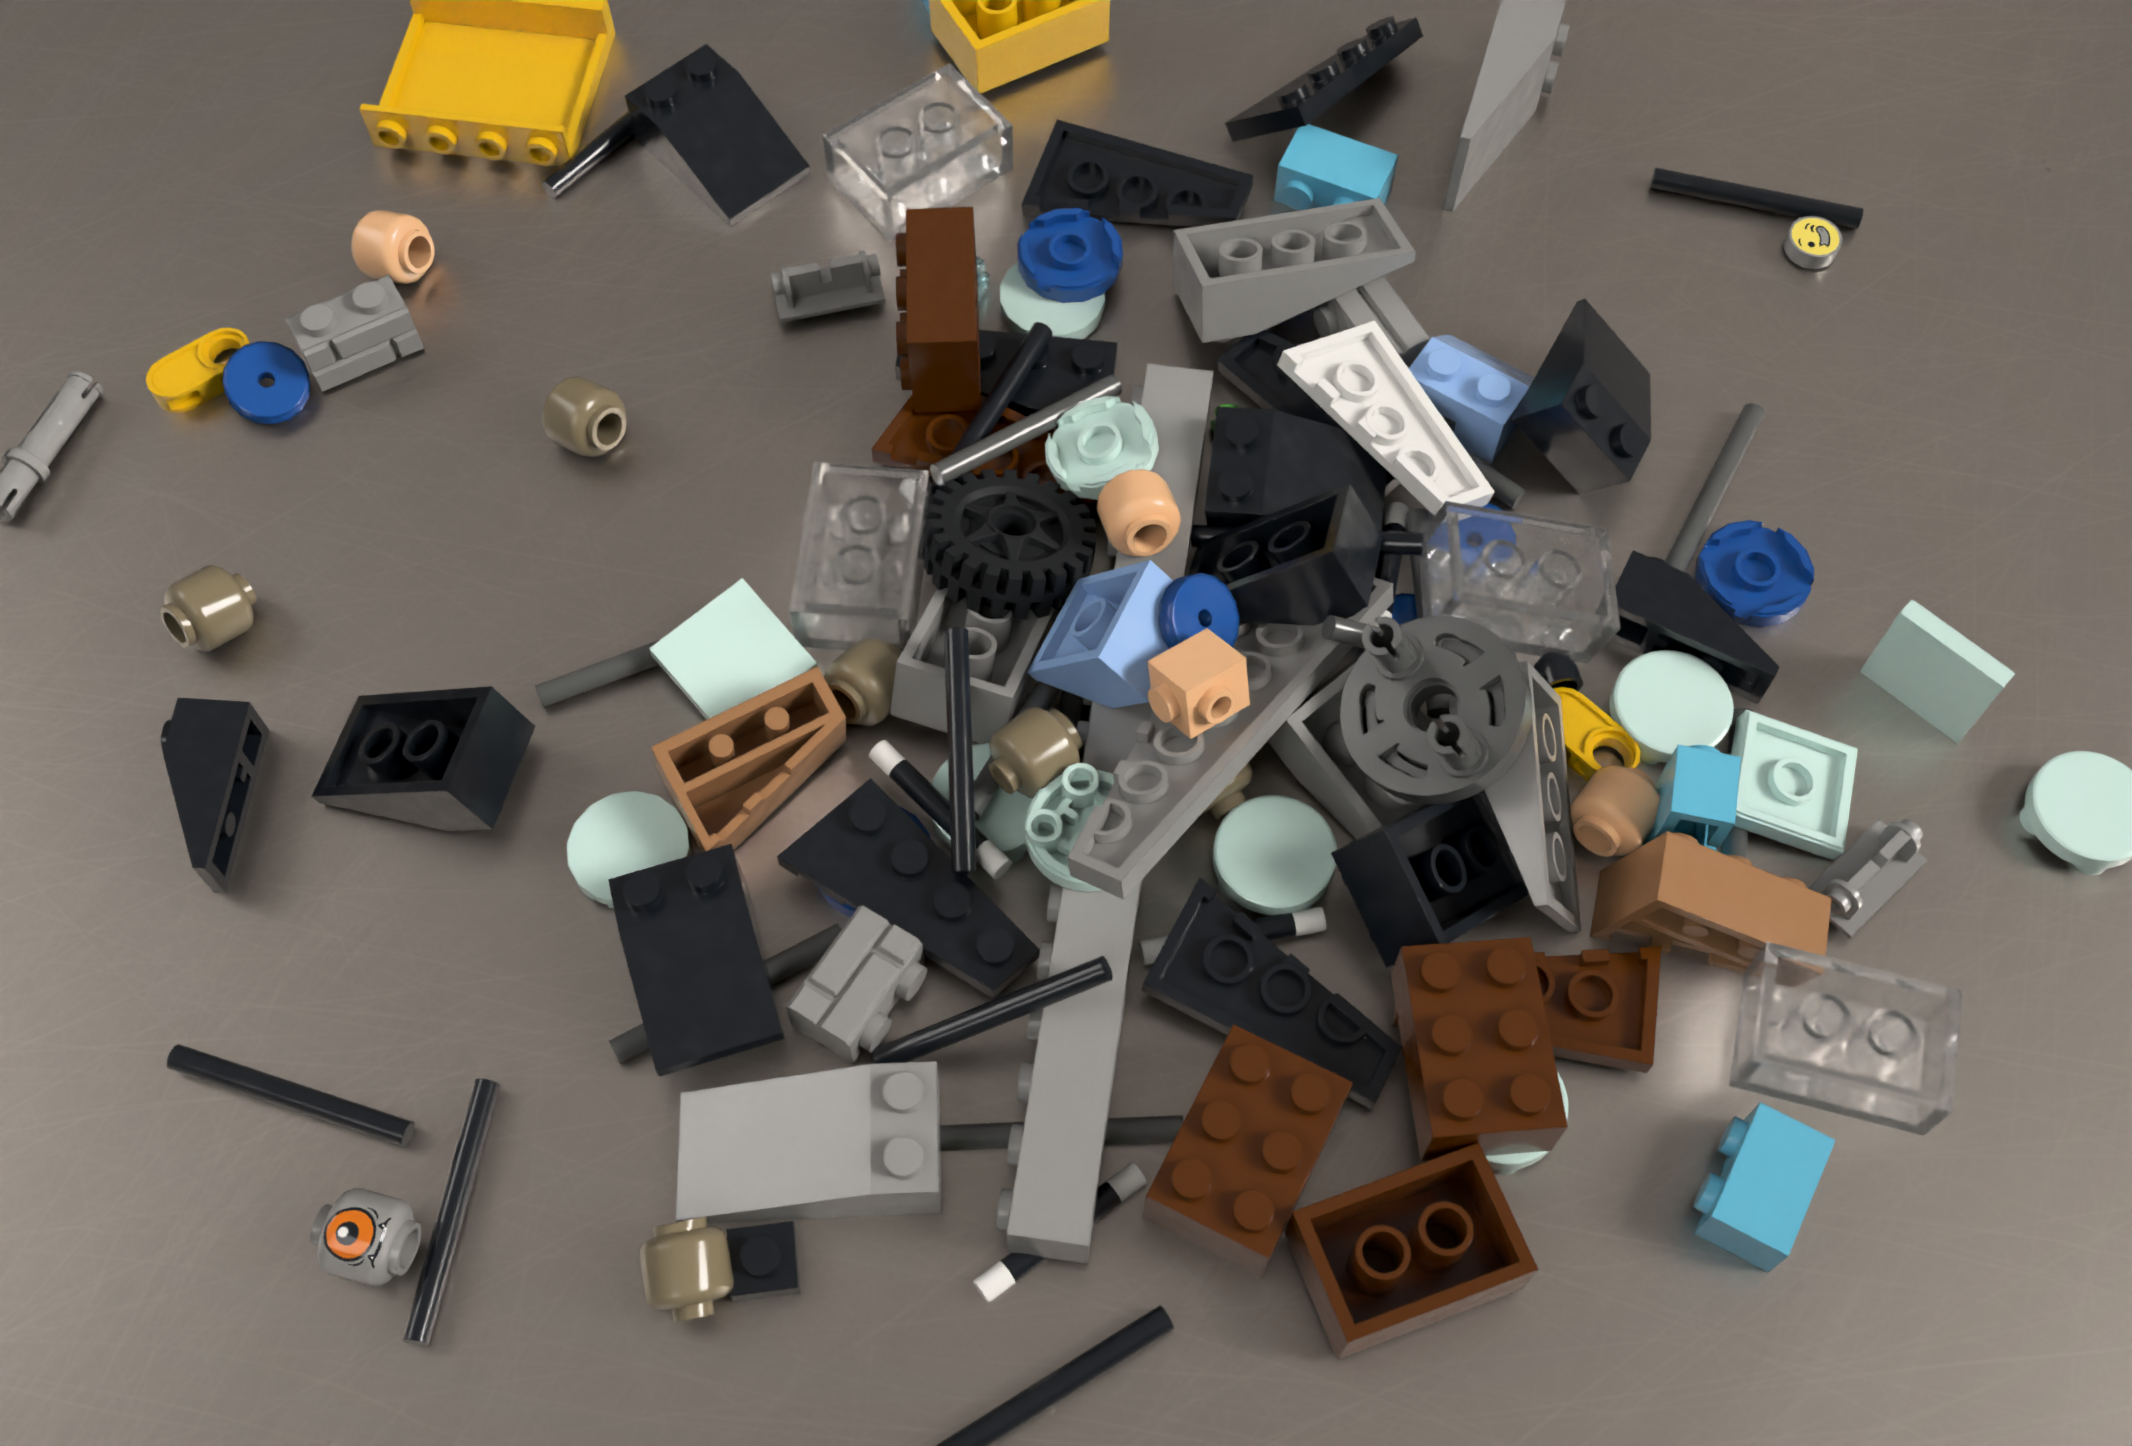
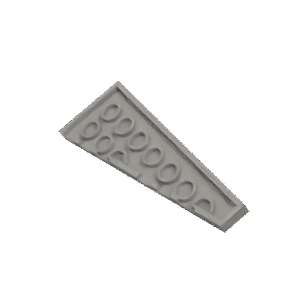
M1374 577L1368 607L1363 608L1360 612L1347 619L1373 625L1376 622L1375 618L1380 617L1393 603V583ZM1239 622L1238 637L1233 648L1246 657L1250 705L1192 739L1171 722L1165 723L1161 721L1154 711L1148 721L1142 720L1136 730L1137 742L1127 760H1120L1113 773L1114 784L1101 807H1094L1067 857L1070 876L1124 900L1349 652L1353 645L1325 639L1322 635L1323 623L1311 626Z

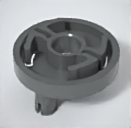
M1387 616L1375 618V621L1382 630L1376 632L1370 623L1365 626L1362 632V643L1366 650L1358 658L1350 671L1340 703L1342 735L1353 760L1383 790L1395 797L1418 804L1453 803L1474 796L1490 787L1509 770L1518 758L1526 743L1532 721L1533 703L1530 685L1523 668L1512 651L1489 629L1463 618L1430 616L1405 622L1401 625ZM1443 638L1458 639L1462 643L1480 650L1483 654L1480 655L1476 651L1460 645L1455 640H1444L1441 647L1438 646V642ZM1369 688H1375V692L1369 691L1367 693ZM1439 694H1449L1458 699L1459 707L1456 715L1444 714L1439 716L1446 727L1441 729L1433 720L1427 732L1419 729L1418 713L1426 700ZM1363 702L1365 703L1366 707V724L1368 729L1367 733H1365L1364 729ZM1492 702H1494L1495 705L1494 726H1492ZM1382 759H1385L1389 765L1383 762ZM1410 760L1413 763L1426 767L1427 770L1415 767L1409 764L1407 761Z

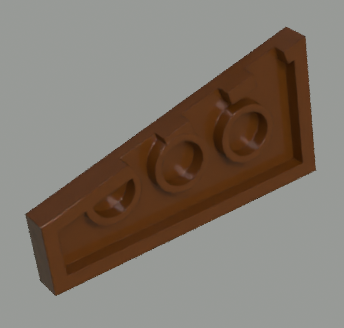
M912 394L872 447L873 462L909 471L915 470L918 473L931 476L930 466L950 456L978 411L915 413ZM981 395V406L987 398ZM1007 407L990 435L1027 416ZM1052 429L969 472H972L979 480L981 470L993 469L997 477H1002L1004 469L1016 470L1018 479L1024 480L1027 472L1040 475L1038 483L1040 485H1045L1049 480L1056 482L1046 463L1045 443L1050 433L1052 438L1056 430ZM1060 488L1059 494L1066 492L1065 490ZM1078 498L1077 505L1085 503L1090 510V514L1094 515L1097 511L1098 500Z
M1662 946L1639 947L1637 952L1609 953L1608 949L1582 950L1579 955L1545 956L1544 952H1534L1554 1056L1647 1073L1651 1069L1654 1061ZM1395 1005L1392 1026L1399 1028Z

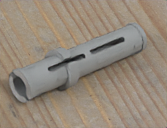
M72 370L19 445L7 449L1 459L4 465L0 469L1 520L11 521L32 488L40 483L43 484L50 475L48 466L94 402L103 394V388L98 382L94 383L90 389L86 388L93 380L91 376L77 370Z

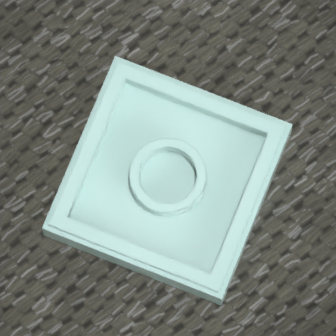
M743 578L649 648L651 656L707 720L817 667V662Z
M1912 599L1897 615L1859 671L1957 744L2015 675L2011 669Z
M1746 709L1736 720L1731 755L1741 757L1734 826L1834 861L1844 853L1858 748Z

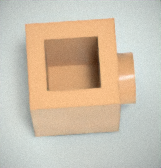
M1208 628L1147 661L1151 689L1148 691V700L1152 710L1161 721L1165 723L1171 722L1190 739L1250 705L1246 657Z

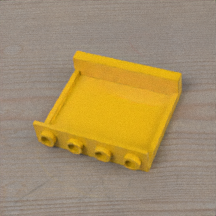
M409 0L413 16L379 105L361 104L359 109L374 146L559 167L578 153L615 36L608 0Z

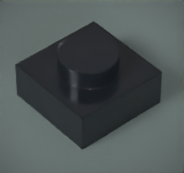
M794 1221L726 1229L734 1285L730 1292L733 1302L801 1294L797 1234Z

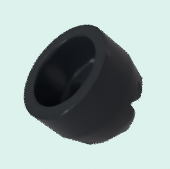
M1553 651L1546 653L1533 666L1552 688L1566 687L1579 691L1583 686V680L1577 665L1564 653Z

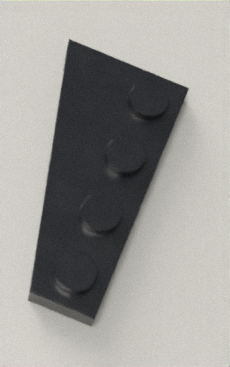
M871 778L777 856L781 867L796 876L800 874L821 887L824 894L845 906L847 903L856 910L859 906H865L885 918L889 924H895L915 936L923 943V950L927 958L993 999L1039 958L1040 949L967 875L952 874L951 859Z
M1199 877L1143 982L1141 991L1226 1035L1229 1034L1234 1024L1353 1082L1348 1098L1372 1109L1402 1046L1339 993H1331L1309 974L1310 969L1291 953L1286 955L1260 933L1261 928L1243 912L1239 914L1216 896L1217 891Z

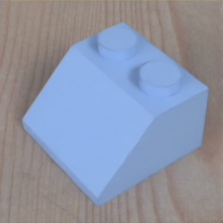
M1450 334L1431 337L1409 370L1439 413L1456 422L1454 434L1465 450L1492 464L1517 428L1512 417L1534 377Z
M1151 560L1078 579L1027 673L1039 682L1112 709L1149 702L1148 691L1151 689L1147 661L1168 650L1167 645L1162 639L1158 616L1162 596L1173 580Z

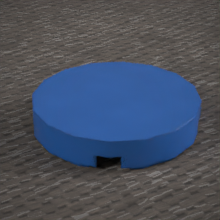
M1079 208L1055 209L1037 216L1029 223V229L1023 236L1021 233L1017 242L1018 272L1026 285L1044 298L1061 303L1085 302L1103 295L1116 283L1123 266L1122 239L1113 224L1103 217L1102 222L1090 217V211Z
M1746 520L1728 523L1713 532L1696 560V582L1737 624L1761 628L1782 624L1798 614L1811 592V585L1814 581V567L1807 550L1792 534L1780 528L1775 532L1769 528L1762 527L1764 522Z

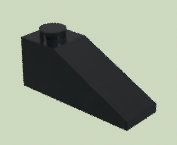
M1634 550L1632 551L1605 607L1595 633L1642 654L1660 650H1671L1695 656L1709 664L1719 673L1731 693L1759 704L1774 680L1779 666L1688 573L1672 567L1660 558L1648 557Z
M177 698L172 719L167 720L162 729V753L192 868L213 892L226 893L269 729L250 702Z

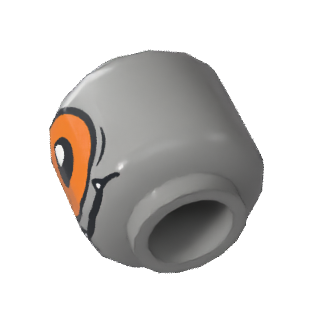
M354 1188L344 1192L333 1206L326 1204L320 1209L312 1226L311 1243L318 1245L319 1265L326 1273L367 1286L378 1287L389 1282L394 1275L402 1276L408 1271L418 1251L422 1230L421 1224L414 1221L412 1208L404 1200L363 1188Z

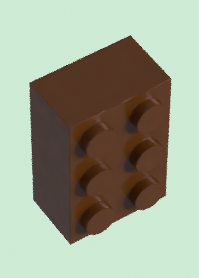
M973 207L906 209V232L896 233L897 267H906V269H900V276H896L897 310L907 311L900 312V321H896L897 355L908 356L900 357L902 391L912 390L915 413L978 411L981 407L978 274Z
M1531 937L1401 946L1391 973V980L1420 1161L1432 1160L1478 1142L1485 1156L1552 1151L1568 1128Z
M1233 1024L1145 1197L1143 1218L1262 1279L1287 1227L1291 1213L1295 1210L1341 1114L1353 1082Z
M1479 1142L1292 1211L1284 1232L1337 1360L1519 1291L1525 1287L1539 1270Z

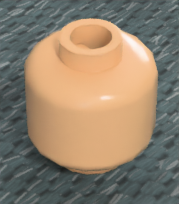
M385 210L369 212L359 220L352 235L351 248L353 259L358 269L370 278L379 279L389 275L393 283L410 284L418 281L426 273L434 259V243L427 226L419 218L411 215Z
M1139 469L1118 474L1105 484L1098 496L1097 511L1110 544L1122 554L1133 557L1157 554L1172 542L1179 531L1181 516L1167 482L1155 472Z
M1616 765L1602 767L1595 772L1570 805V818L1577 840L1589 851L1604 857L1628 855L1638 849L1652 831L1659 805L1660 795L1655 789L1652 779L1639 769Z

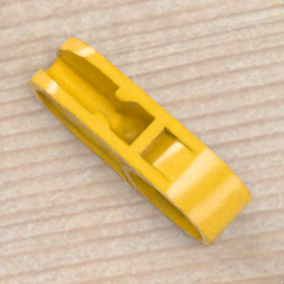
M219 328L211 331L155 362L146 375L148 389L154 396L157 404L165 411L184 413L195 409L225 392L223 369L226 364L214 363L217 355L224 350L240 349L244 345L251 343L247 335L235 328Z
M1566 687L1553 688L1561 697L1566 761L1572 770L1588 782L1591 776L1602 768L1593 756V750L1602 746L1612 747L1619 751L1624 759L1623 767H1637L1640 762L1641 753L1639 745L1628 735L1622 726L1575 689Z

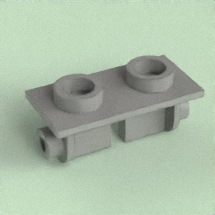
M865 250L859 251V254L830 259L829 267L819 268L818 262L789 268L780 266V272L770 274L780 322L886 302L879 277L881 272L877 254L866 256Z
M1878 819L1809 887L1813 891L1832 898L1829 921L1848 938L1858 931L1927 862V859L1918 852L1923 832L1915 822L1904 819L1901 822H1892L1887 826Z

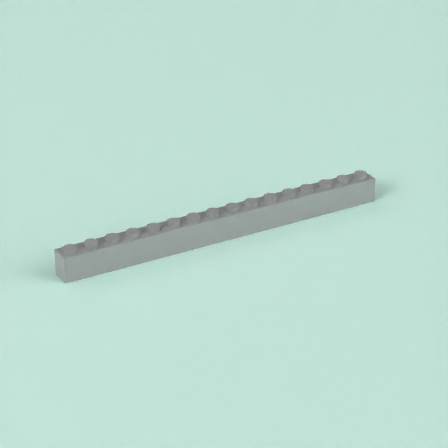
M1147 363L1144 386L1133 385L1131 405H1133V401L1143 406L1152 419L1158 436L1159 451L1153 468L1150 471L1157 473L1167 482L1178 506L1181 522L1179 531L1172 542L1161 552L1151 556L1133 557L1122 554L1110 544L1108 539L1107 556L1116 557L1114 569L1151 560L1173 581L1186 576L1191 530L1194 522L1211 403L1213 371ZM1083 698L1082 703L1092 705L1089 722L1078 721L1077 731L1082 741V746L1078 750L1079 757H1083V763L1092 765L1096 770L1113 774L1120 760L1126 761L1137 742L1136 730L1142 720H1149L1153 710L1149 702L1112 709ZM1142 880L1124 900L1103 890L1082 892L1067 889L1056 884L1051 885L1047 921L1055 922L1057 925L1054 943L1042 942L1037 979L1044 980L1104 956L1111 967L1113 980L1030 1013L1027 1039L1038 1041L1034 1063L1022 1062L1017 1101L1028 1102L1024 1125L1012 1124L1007 1152V1164L1018 1166L1014 1189H1001L996 1219V1229L1007 1230L1008 1252L1025 1253L1039 1257L1088 1264Z

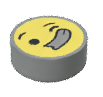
M1806 216L1799 218L1791 225L1784 240V250L1788 258L1795 264L1808 269H1820L1834 261L1842 244V236L1839 229L1832 222L1817 216Z

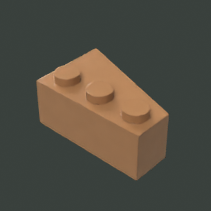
M817 666L652 746L651 750L657 771L700 852L731 843L734 850L739 847L846 742V716Z
M1667 831L1600 871L1590 937L1609 941L1612 932L1617 931L1650 939L1649 947L1662 946L1661 954L1668 955L1671 945L1708 953L1707 965L1788 983L1825 967L1832 898L1807 888L1806 884L1798 879L1779 877L1754 867L1752 862L1744 857L1725 855L1700 845L1690 835Z

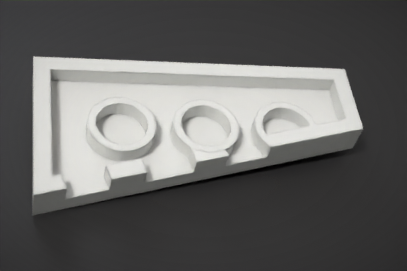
M1376 321L1353 327L1282 352L1277 366L1440 522L1488 504L1495 491Z

